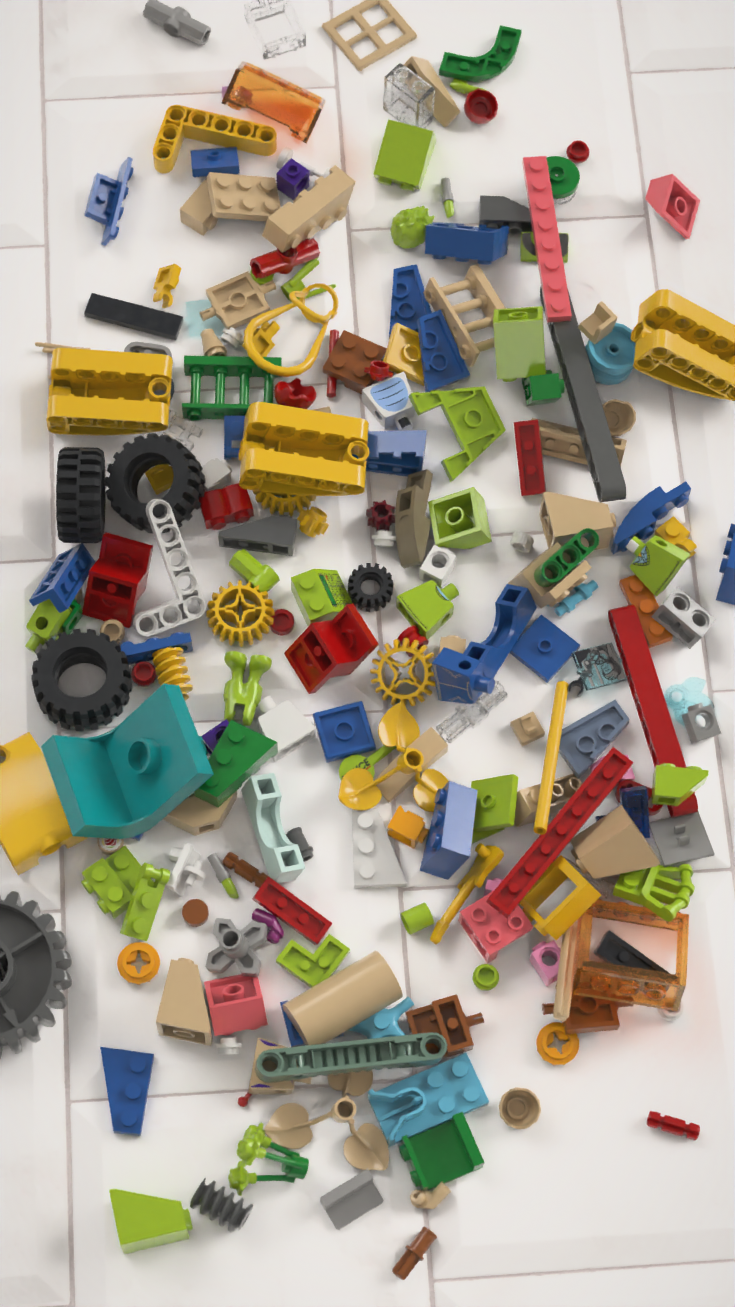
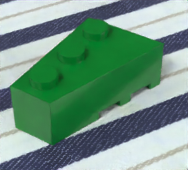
M230 720L208 759L214 775L194 791L195 797L216 807L221 806L252 774H256L265 762L278 753V742Z

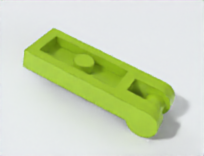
M143 863L120 930L121 934L147 942L165 885L170 878V870L165 868L156 869L152 864ZM150 878L155 879L153 887L147 886Z

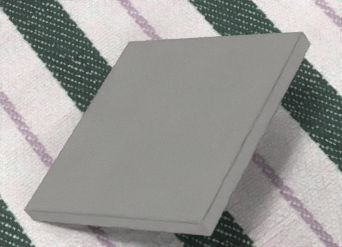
M699 811L675 818L669 817L648 822L664 867L715 856Z

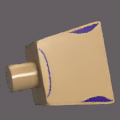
M258 1037L248 1089L249 1094L290 1095L293 1092L295 1082L311 1084L312 1077L271 1083L260 1080L255 1072V1065L259 1054L269 1049L288 1047ZM268 1060L262 1063L263 1069L267 1072L277 1069L273 1061Z

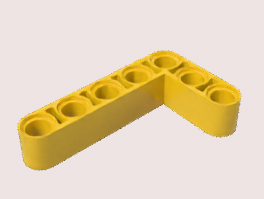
M172 105L166 110L152 154L155 170L166 174L175 167L184 138L222 147H237V150L261 156H271L277 150V133L273 127L182 105Z

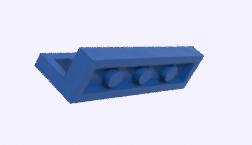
M83 543L57 556L29 599L32 606L50 599L59 613L69 608L87 579L89 570L95 564V560Z

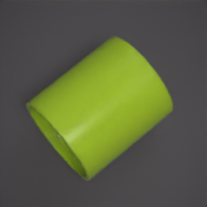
M425 902L400 913L403 925L409 935L434 924L433 916Z

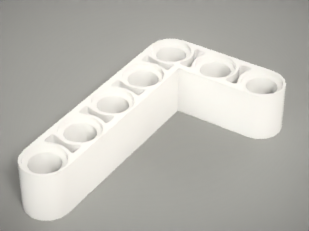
M158 498L148 502L146 515L176 598L140 611L133 617V627L142 636H151L197 619L204 614L206 609L203 595L172 508L169 503ZM162 504L165 508L164 514L158 518L154 517L152 512L154 506ZM166 528H171L173 531L172 539L166 542L163 541L161 538L162 531ZM174 552H180L182 556L181 562L177 565L170 563V556ZM182 576L190 578V585L185 589H181L178 585L179 579ZM194 599L197 600L199 604L198 609L195 612H188V602ZM169 608L174 609V618L171 621H164V611ZM145 617L150 618L151 626L147 630H141L139 628L140 620Z

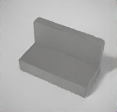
M369 1169L364 1170L320 1197L321 1205L337 1230H340L383 1203L384 1199L373 1183L374 1178Z

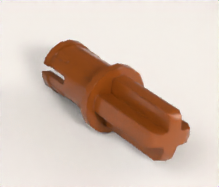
M425 1226L422 1227V1230L410 1246H405L406 1251L392 1269L393 1274L399 1279L405 1280L417 1263L424 1260L423 1255L434 1240L437 1239V1236Z

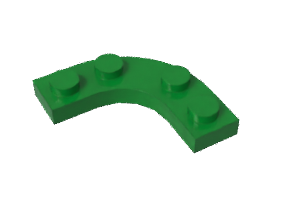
M500 25L492 49L481 56L470 57L445 51L439 68V75L470 82L484 81L500 75L511 65L516 56L522 30Z

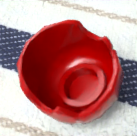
M477 88L467 94L463 109L466 117L471 122L485 124L493 120L497 115L498 103L496 97L491 92Z

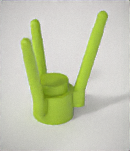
M318 258L308 261L290 280L281 286L283 294L290 302L292 301L289 298V293L292 291H302L305 288L302 279L319 265ZM336 284L328 285L332 289L336 288ZM318 288L316 290L310 291L308 295L305 297V299L326 292L327 290L323 288Z

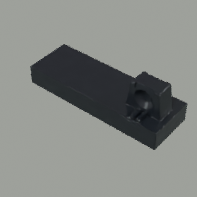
M610 930L606 931L593 952L594 955L656 999H660L674 978L671 973Z

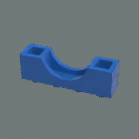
M506 584L495 602L496 617L491 633L481 643L471 641L463 653L482 663L484 677L494 679L537 609L528 588Z

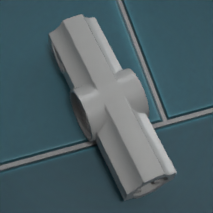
M148 0L145 4L143 17L163 26L165 32L170 36L178 38L181 35L199 45H205L209 40L211 27L192 18L190 13L183 7L176 6L172 8L158 0Z

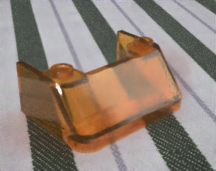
M242 61L236 68L221 103L227 104L238 111L241 108H249L289 127L288 129L292 132V137L307 144L326 100L254 64Z

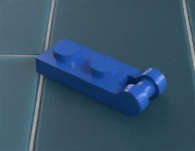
M176 632L169 637L161 639L156 637L149 638L145 642L138 644L126 641L120 646L121 651H124L127 656L128 665L151 661L154 659L152 654L163 648L180 647L183 648V653L193 651L190 632L185 634L183 632Z

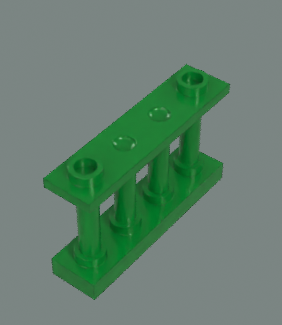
M184 355L185 376H191L190 403H182L183 419L199 421L201 419L224 420V416H245L250 406L249 384L251 377L264 378V402L273 404L274 378H282V376L270 374L259 368L250 357ZM263 357L274 365L282 366V357ZM203 376L216 377L215 403H200L201 377ZM226 377L240 378L239 404H224Z

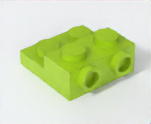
M124 845L108 858L104 859L102 857L81 872L84 879L81 881V884L89 894L94 892L99 900L96 903L105 915L110 913L113 919H115L128 909L141 865L126 845ZM150 878L147 886L153 887L154 881Z

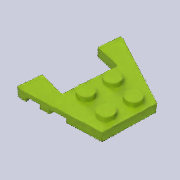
M485 386L458 388L448 391L434 390L425 393L413 392L408 396L418 416L439 406L444 412L462 449L461 452L441 461L450 482L457 478L506 430Z

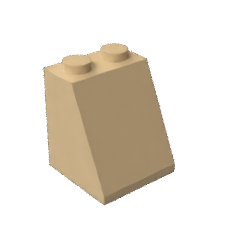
M543 492L539 516L548 548L557 542L561 546L564 545L575 534L586 528L593 529L599 536V545L594 550L609 547L610 539L614 536L613 528L616 527V518L613 512L610 513L608 504L553 492ZM581 537L582 545L588 547L587 539Z
M622 805L574 836L570 841L574 848L570 852L575 858V862L583 873L588 871L593 879L656 867L661 864L651 846Z
M187 958L171 959L156 1018L158 1034L212 1046L211 1028L198 965L194 964L193 960Z

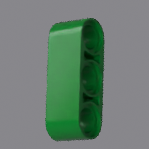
M586 528L570 538L537 567L534 572L536 583L542 587H549L562 579L599 545L597 532ZM581 537L587 539L588 547L582 545ZM563 552L570 556V563L564 561ZM545 568L553 573L552 579L546 577L544 573Z

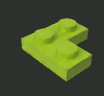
M328 934L314 954L291 939L277 957L276 963L312 988L331 977L348 956L351 949L330 934Z

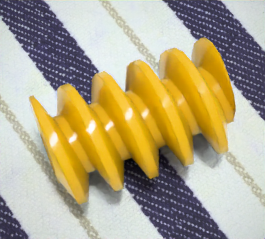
M168 647L155 651L152 657L154 658L153 664L156 667L155 672L158 675V684L179 685L186 701L189 698L187 693L193 690V686L186 684L191 680L190 676L183 675L188 672L187 666H181L186 662L185 657H178L183 654V648Z

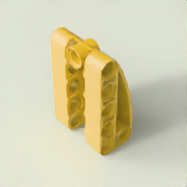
M660 289L639 305L638 321L631 333V340L635 342L634 368L652 378L686 391L735 401V325L668 289Z
M55 348L52 351L51 384L49 386L46 418L48 431L64 435L104 436L143 434L167 430L171 399L172 357L163 354ZM157 390H162L165 392V394L158 396L155 395L154 392Z
M266 402L251 403L245 415L243 439L239 448L238 459L241 461L239 486L253 491L302 496L362 494L365 492L366 460L370 453L367 446L369 423L365 419ZM352 454L357 455L360 459L353 457Z
M30 732L4 745H0V756L6 758L0 764V845L18 876L39 865L38 859L41 856L54 853L62 845L69 849L88 839V837L72 835L44 754Z

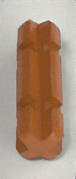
M229 852L223 859L224 866L230 870L234 869L236 874L250 883L254 882L258 888L268 877L263 872L259 873V869L245 860H239L238 856L232 852Z

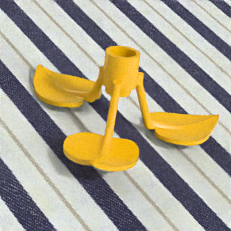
M399 702L391 707L381 718L378 725V736L384 746H396V750L403 754L398 758L395 768L373 781L372 774L362 768L351 769L343 776L338 798L344 806L350 809L364 811L375 807L382 798L381 791L376 785L396 772L401 771L404 774L415 772V781L418 782L414 786L412 793L415 803L424 811L434 812L436 804L434 802L435 795L438 789H442L448 782V779L435 769H426L420 778L421 766L424 762L423 754L418 749L408 747L420 736L419 726L415 718L407 710L405 704Z

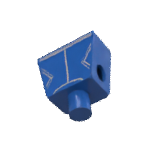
M444 647L432 662L439 701L473 704L483 692L491 694L494 690V679L483 676L482 663L477 659Z

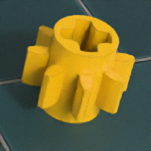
M314 506L310 510L302 509L297 518L300 521V531L313 538L316 534L324 535L329 527V524L326 523L327 514Z

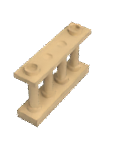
M478 264L469 267L463 281L443 287L438 285L434 277L430 278L423 292L425 299L431 304L434 311L441 310L457 344L460 356L466 361L469 368L473 367L480 352L495 348L494 338L474 343L469 333L487 327L493 328L494 309L506 308ZM467 289L474 297L473 300L451 306L446 295ZM479 308L486 316V318L463 325L457 314Z

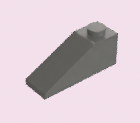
M288 515L269 516L219 531V547L293 556L297 535V519Z

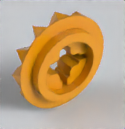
M131 943L123 948L118 956V971L128 983L140 985L150 982L159 971V954L154 947L147 943ZM138 954H140L142 962H147L146 965L141 967L140 973H138L135 966H131L132 963L136 962Z
M561 1022L547 1024L538 1033L536 1039L537 1052H539L543 1061H547L553 1066L565 1065L573 1060L578 1053V1035H565L564 1025ZM553 1034H555L558 1041L566 1042L561 1047V1054L556 1047H549L554 1041Z

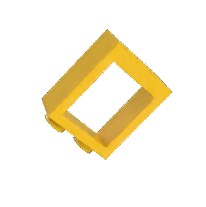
M560 855L524 897L520 905L523 907L522 910L530 922L535 919L536 923L533 926L544 937L549 934L557 941L601 894ZM569 877L577 887L544 919L536 909Z

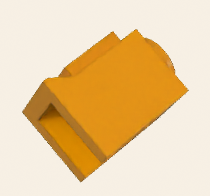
M399 805L387 826V829H389L387 834L389 837L415 849L418 842H424L429 829L425 828L426 822H424V818L408 810L405 812L402 806Z

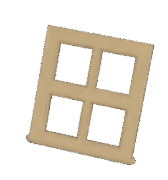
M365 0L326 23H322V28L358 71H362L364 68L417 39L416 32L388 0ZM379 5L388 17L371 26L362 16V13ZM353 19L363 32L345 41L335 28ZM394 22L404 35L386 44L376 31ZM368 37L377 50L360 59L350 46Z

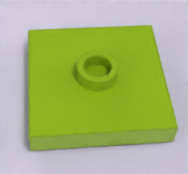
M509 774L471 781V788L478 790L473 833L514 826L518 776Z

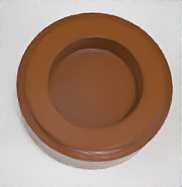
M200 899L187 901L182 908L183 920L192 927L202 926L209 917L208 906Z

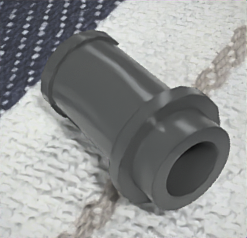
M296 827L288 831L286 836L290 842L298 844L303 861L306 862L314 856L312 853L314 849L312 846H309L302 828Z

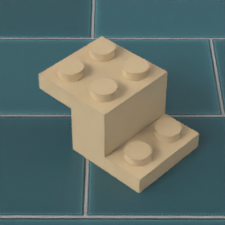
M558 542L541 553L508 582L511 585L528 588L533 600L541 609L546 605L553 607L556 603L561 602L570 594L569 591L579 586L588 578L585 573L592 568L584 560L549 587L538 585L534 579V572L537 567L561 547ZM563 552L564 561L570 563V556ZM545 568L544 573L546 577L552 579L553 573Z

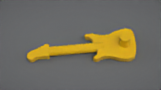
M479 843L475 847V852L478 854L469 872L457 885L460 891L441 919L436 922L431 934L430 941L435 945L441 941L442 936L450 926L449 924L475 886L478 888L482 887L488 874L498 866L504 857V852L497 846H484L482 843Z

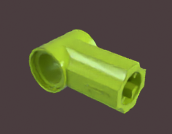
M245 549L238 550L229 561V566L246 583L250 581L252 588L259 585L260 593L268 592L280 581L278 574L270 566L262 565Z

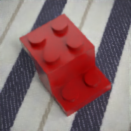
M105 532L102 536L99 558L89 570L82 615L102 621L117 620L124 627L130 628L133 625L132 621L137 601L146 590L153 545Z
M347 604L333 620L311 623L284 652V655L308 694L316 693L330 678L350 675L379 644L354 604Z

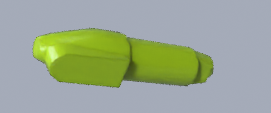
M453 79L449 85L453 90L463 94H468L479 88L468 85V82L459 79Z

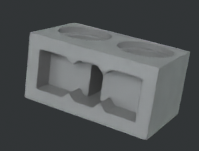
M678 587L675 588L652 615L653 619L689 649L702 638L716 620Z

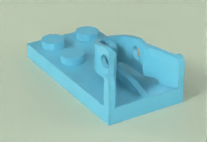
M467 1052L375 1092L371 1089L367 1093V1099L389 1147L400 1143L401 1138L405 1135L410 1138L451 1121L452 1116L457 1113L463 1112V1114H467L489 1104V1100Z

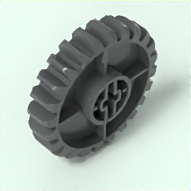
M11 891L4 900H2L0 895V963L4 971L8 970L4 978L0 969V1059L3 1053V1046L8 1045L13 1053L19 1054L22 1052L21 1039L23 1037H27L34 1043L41 1040L37 1026L41 1024L52 1028L56 1024L55 1017L50 1009H64L66 1007V998L60 990H66L72 985L70 974L64 971L72 965L70 953L63 950L67 942L64 933L54 931L56 923L51 914L40 915L38 902L30 900L22 906L19 892Z

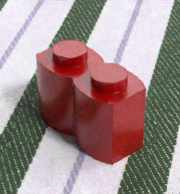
M239 483L222 489L207 491L204 497H199L198 500L201 503L200 510L206 529L220 530L229 523H245L254 516L248 490L240 487Z

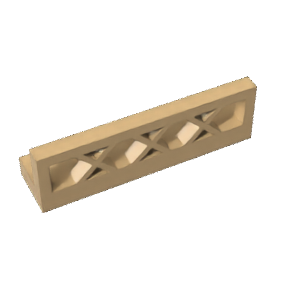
M538 419L543 455L588 465L577 428ZM612 436L621 467L627 440Z

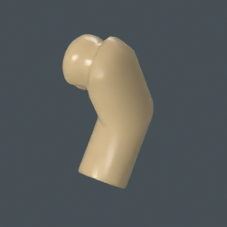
M441 1182L433 1191H422L419 1189L412 1191L410 1201L416 1208L435 1209L449 1195L451 1190Z

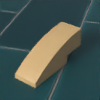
M432 727L408 746L411 749H418L423 754L424 762L421 766L420 777L426 769L448 752V744ZM400 753L375 780L395 768L398 758L403 753ZM398 771L376 786L389 803L415 782V772L404 774Z

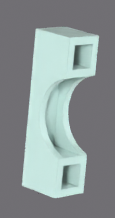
M275 773L251 776L242 787L241 792L268 875L277 883L294 881L306 867L298 844L290 842L283 830L280 817L282 795Z

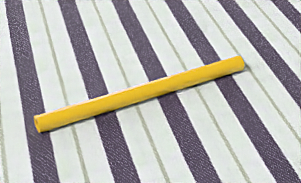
M565 681L556 683L533 829L539 835L547 832L569 684Z

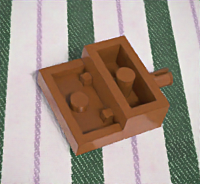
M343 330L322 368V373L343 381L344 387L362 394V389L371 386L375 381L370 377L371 374L364 372V368H370L371 361H383L387 348Z
M457 994L432 1001L430 1005L405 1012L411 1034L434 1032L439 1033L446 1039L447 1051L442 1059L473 1050L474 1043L469 1031L470 1027L485 1023L482 1012L466 1017ZM429 1043L425 1045L428 1053H439V1049L435 1044Z

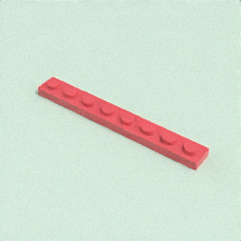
M523 157L522 166L547 323L571 321L572 314L547 157Z

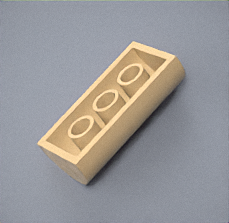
M375 950L284 1003L282 1007L306 1046L325 1044L403 998V993L389 964Z

